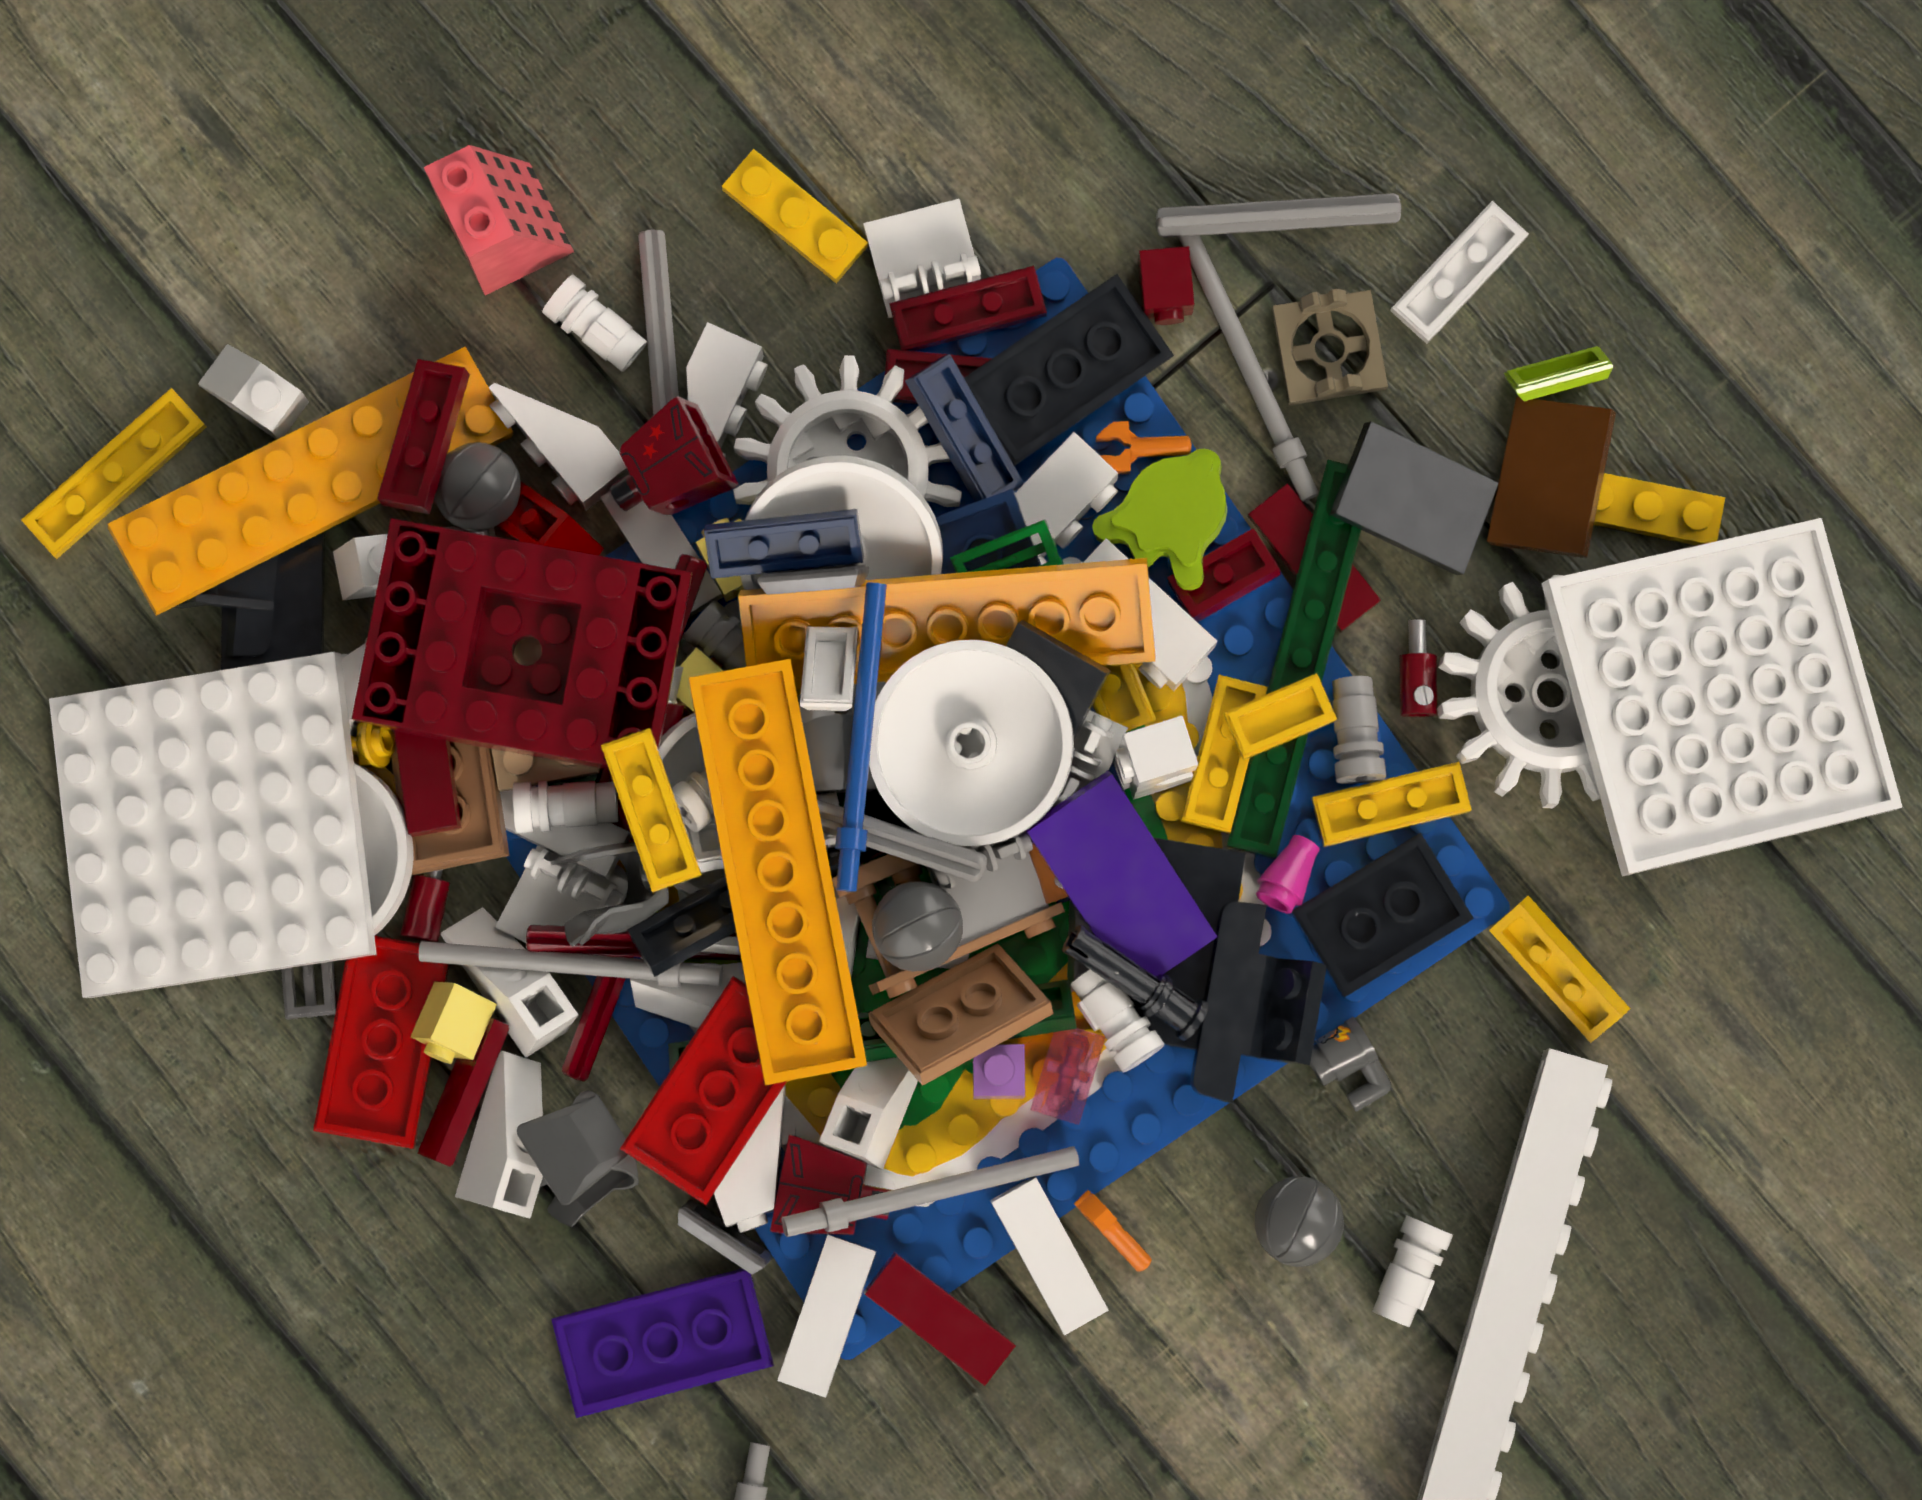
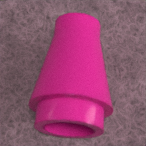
M1293 835L1289 844L1257 880L1260 886L1256 892L1257 898L1267 906L1287 914L1292 913L1295 905H1302L1314 860L1320 850L1319 847L1303 836Z

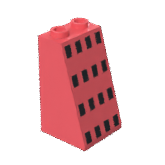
M468 145L424 167L440 206L484 295L574 253L530 163Z

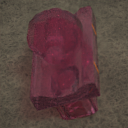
M1078 1028L1054 1032L1030 1110L1079 1125L1106 1037Z

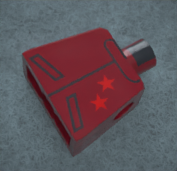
M676 396L621 445L619 454L629 474L611 485L610 492L615 502L624 511H628L644 501L650 510L664 515H672L729 491L739 484L698 404Z
M789 1135L770 1231L784 1234L782 1217L818 1209L820 1202L841 1198L843 1202L891 1191V1189L864 1184L867 1163L797 1136ZM889 1212L872 1217L888 1220ZM857 1220L848 1222V1228L827 1233L823 1228L803 1234L854 1235Z

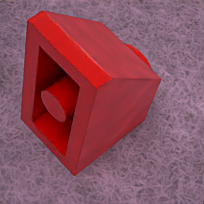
M521 482V494L518 504L512 515L504 522L496 525L515 541L593 555H600L604 550L569 514L523 482Z

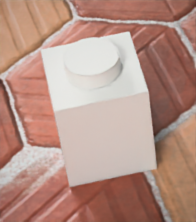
M229 344L225 346L198 383L200 387L276 440L285 436L309 403L301 390L261 362Z

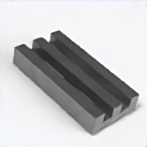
M333 961L321 963L324 1005H317L313 964L302 966L306 1005L303 1007H297L294 968L281 969L285 1019L311 1018L336 1014L337 998Z

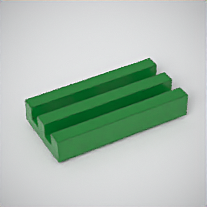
M1046 519L950 557L956 573L967 572L965 562L1039 533L1042 543L970 572L1005 569L1044 552L1047 553L1049 562L1039 566L1064 564L1059 556Z

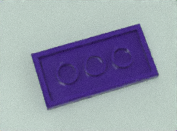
M1108 770L1049 810L1037 823L1026 830L1031 841L1092 934L1154 976L1165 974L1217 938V935L1113 774Z
M743 1268L551 1319L576 1418L775 1366L752 1275Z

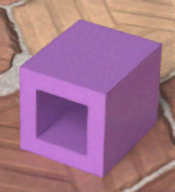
M1024 1044L996 1045L973 1058V1099H1024Z

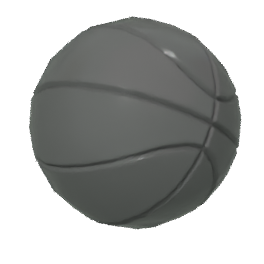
M480 442L464 444L447 453L434 497L435 504L446 520H450V523L457 527L470 531L490 529L509 518L517 507L521 494V481L518 469L512 459L498 447Z
M924 881L907 882L887 892L878 903L873 915L872 933L877 949L891 964L912 972L927 971L945 963L957 950L963 934V919L956 901L940 886Z
M1304 1176L1289 1177L1273 1184L1260 1198L1255 1211V1230L1260 1245L1275 1260L1288 1266H1310L1324 1260L1336 1249L1341 1241L1344 1230V1215L1339 1199L1325 1184L1314 1178Z

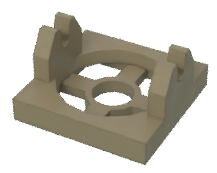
M1332 289L1328 293L1321 295L1318 292H1312L1301 297L1299 302L1274 305L1272 307L1289 406L1387 390L1388 383L1371 290L1346 294L1345 290ZM1331 311L1351 317L1362 328L1364 335L1346 338L1340 331L1334 329ZM1315 314L1318 333L1313 337L1310 344L1293 346V338L1298 327L1309 316ZM1334 336L1342 342L1344 347L1343 355L1338 361L1325 362L1317 356L1315 344L1321 337ZM1367 351L1362 368L1356 374H1347L1342 377L1341 365L1346 361L1348 354ZM1312 360L1317 366L1325 369L1326 378L1318 382L1308 378L1298 368L1296 362Z

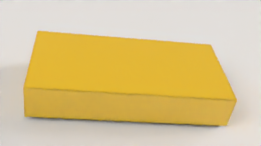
M1317 673L1228 710L1223 714L1243 760L1337 720Z

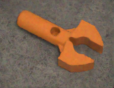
M1129 421L1112 422L1096 437V442L1115 440L1119 441L1123 446L1129 447V449H1125L1118 456L1100 455L1118 474H1130L1131 464L1139 457L1182 456L1190 454L1192 450L1189 436L1138 437L1129 430Z
M1087 1190L1073 1203L1137 1272L1144 1271L1149 1267L1152 1261L1151 1256L1123 1229L1117 1218L1093 1193Z

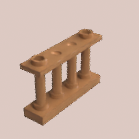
M891 854L859 866L857 892L836 890L837 876L832 878L836 900L845 896L849 905L854 903L886 976L885 979L869 985L872 995L886 990L889 999L918 987L914 977L927 972H912L894 966L883 957L874 941L872 920L877 908L873 897L877 893L874 883L891 876L895 885L921 881L919 875L923 873L920 864ZM1060 902L957 947L953 955L943 964L1024 930L1029 939L1056 927L1052 917L1065 912L1062 903Z

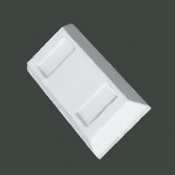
M807 626L800 698L801 707L807 710L847 711L852 708L858 627Z

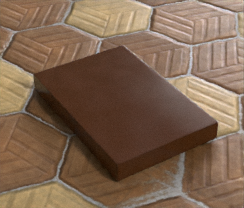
M1516 397L1487 542L1495 546L1587 558L1616 412L1613 409L1539 399L1523 401L1520 397Z

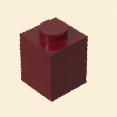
M1189 246L1139 250L1137 262L1142 310L1148 319L1154 318L1156 325H1173L1184 322V316L1192 315L1195 306Z

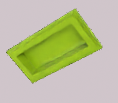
M1596 346L1508 370L1504 375L1517 395L1523 401H1528L1608 379L1613 369V364L1601 348Z

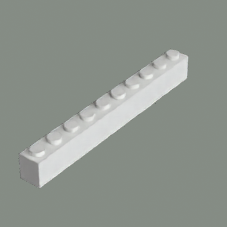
M1550 1048L1543 1051L1417 1500L1496 1499L1502 1478V1472L1495 1471L1500 1451L1508 1453L1516 1428V1423L1510 1422L1509 1417L1514 1401L1522 1403L1529 1383L1530 1374L1522 1372L1527 1353L1535 1354L1537 1352L1544 1325L1536 1322L1541 1303L1550 1304L1557 1283V1275L1550 1273L1555 1253L1559 1255L1564 1254L1570 1237L1571 1226L1564 1224L1569 1204L1573 1206L1578 1205L1583 1191L1585 1177L1579 1176L1578 1171L1582 1157H1591L1597 1141L1599 1128L1592 1127V1121L1596 1107L1605 1108L1611 1091L1612 1079L1605 1078L1608 1065Z

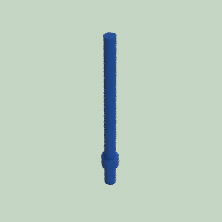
M866 583L842 827H837L835 849L840 850L836 890L845 892H857L860 852L866 851L868 830L863 829L887 589V585L882 583Z

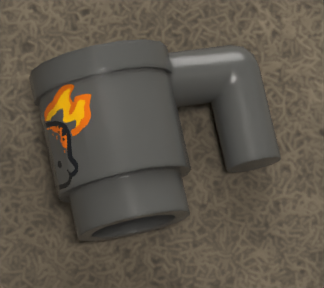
M1353 1016L1344 1021L1340 1026L1314 1040L1315 1045H1313L1310 1066L1323 1086L1336 1079L1341 1081L1361 1069L1367 1083L1346 1095L1355 1112H1358L1390 1091V1079L1380 1064L1371 1042Z

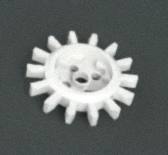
M844 355L839 369L841 378L840 391L821 394L818 391L814 375L804 364L794 368L795 384L805 399L804 404L792 413H789L775 399L761 394L755 401L756 408L761 416L779 428L772 443L766 444L752 438H736L734 451L736 454L746 460H758L767 463L768 478L761 482L744 483L733 489L736 504H752L758 494L771 480L788 468L801 462L825 456H853L880 463L894 470L908 480L922 494L926 501L934 502L944 507H958L960 505L961 491L950 485H938L928 481V466L939 462H951L941 443L930 446L924 445L918 430L929 422L920 406L906 415L892 404L897 394L903 388L904 369L894 366L884 376L879 393L873 395L857 390L859 368L855 356ZM853 434H861L866 439V445L861 450H852L847 445L848 438Z
M1553 575L1551 578H1556L1563 575ZM1513 582L1506 584L1498 592L1500 603L1507 613L1510 623L1499 631L1483 615L1473 610H1470L1459 622L1469 635L1477 639L1485 647L1479 658L1472 659L1460 653H1445L1440 658L1438 668L1450 675L1471 679V696L1451 698L1443 702L1437 708L1438 717L1440 719L1455 720L1467 715L1475 716L1482 733L1468 740L1456 757L1461 764L1477 760L1485 750L1493 747L1500 755L1506 758L1503 770L1496 777L1494 787L1496 794L1503 797L1517 784L1520 772L1525 768L1541 773L1539 795L1542 808L1553 809L1559 803L1562 794L1561 773L1576 770L1580 775L1585 792L1592 801L1600 799L1599 791L1546 598L1545 610L1529 613L1524 604L1522 593ZM1542 654H1553L1557 659V667L1555 669L1544 667L1541 662ZM1553 681L1561 687L1564 697L1560 706L1547 707L1540 702L1537 696V689L1541 682ZM1507 686H1516L1520 689L1522 698L1519 702H1512L1507 699L1505 695ZM1544 722L1552 724L1556 730L1555 738H1544L1540 734V724Z

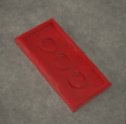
M375 936L377 955L346 959L313 1131L415 1149L432 1057L424 1053L426 1045L411 1038V1034L434 982H447L450 964L420 962L419 943Z
M732 976L620 1147L622 1151L705 1205L787 1082L765 1085L746 983Z

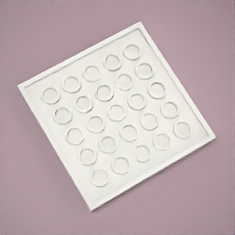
M1822 518L1551 578L1542 583L1622 877L1902 808Z
M329 652L49 699L83 998L102 997L377 955L340 653Z

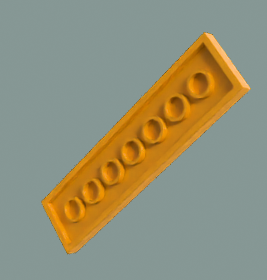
M466 346L435 361L465 367L470 374L448 452L467 443L480 442L495 446L511 438L513 435L512 428L507 429L499 416L489 406L495 401V398ZM414 372L108 523V530L155 616L380 504L377 499Z
M1147 558L865 580L861 586L855 588L767 595L763 589L740 590L738 595L746 667L791 659L796 690L801 689L807 626L858 627L854 684L857 683L866 583L868 582L887 585L877 682L887 683L890 677L909 659L939 644L958 640H981L1006 646L1021 620L1028 622L1103 666L1156 661Z
M791 659L689 677L688 680L765 1085L867 1066Z

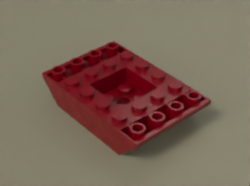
M391 518L351 719L412 735L609 770L601 745L650 728L659 750L693 573ZM535 638L542 646L540 659L528 666L519 664L514 657L516 645L522 639Z

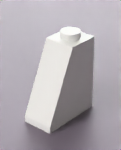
M785 1086L714 1192L725 1226L731 1227L737 1224L740 1233L769 1223L766 1213L774 1211Z

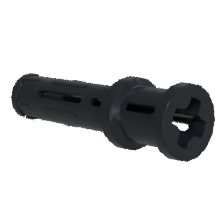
M1078 925L1075 928L1074 932L1077 935L1073 932L1070 933L1063 945L1062 952L1079 961L1139 1002L1138 1008L1141 1009L1143 1015L1146 1017L1156 1016L1175 1029L1176 1037L1182 1041L1189 1039L1199 1028L1209 1008V1004L1203 999L1196 1001L1173 986L1174 979L1168 975L1163 976L1159 974L1154 976L1121 952L1096 937L1084 926Z

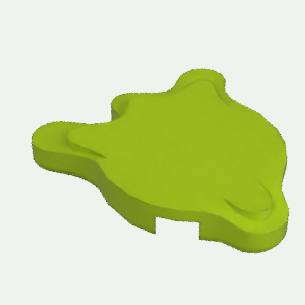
M1198 449L1186 456L1165 458L1146 467L1131 484L1123 502L1114 510L1099 515L1094 520L1092 529L1097 541L1102 543L1105 539H1108L1112 544L1121 543L1127 545L1134 559L1147 558L1148 567L1153 565L1159 557L1166 556L1171 561L1175 580L1180 588L1184 590L1199 588L1204 580L1202 565L1204 552L1208 545L1219 535L1227 516L1226 494L1220 479L1222 465L1219 456L1212 450Z

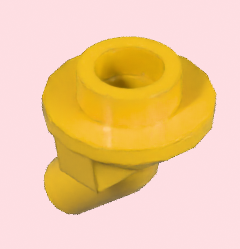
M364 722L357 723V736H351L353 756H358L359 765L367 768H380L388 765L391 755L395 752V736L392 730Z

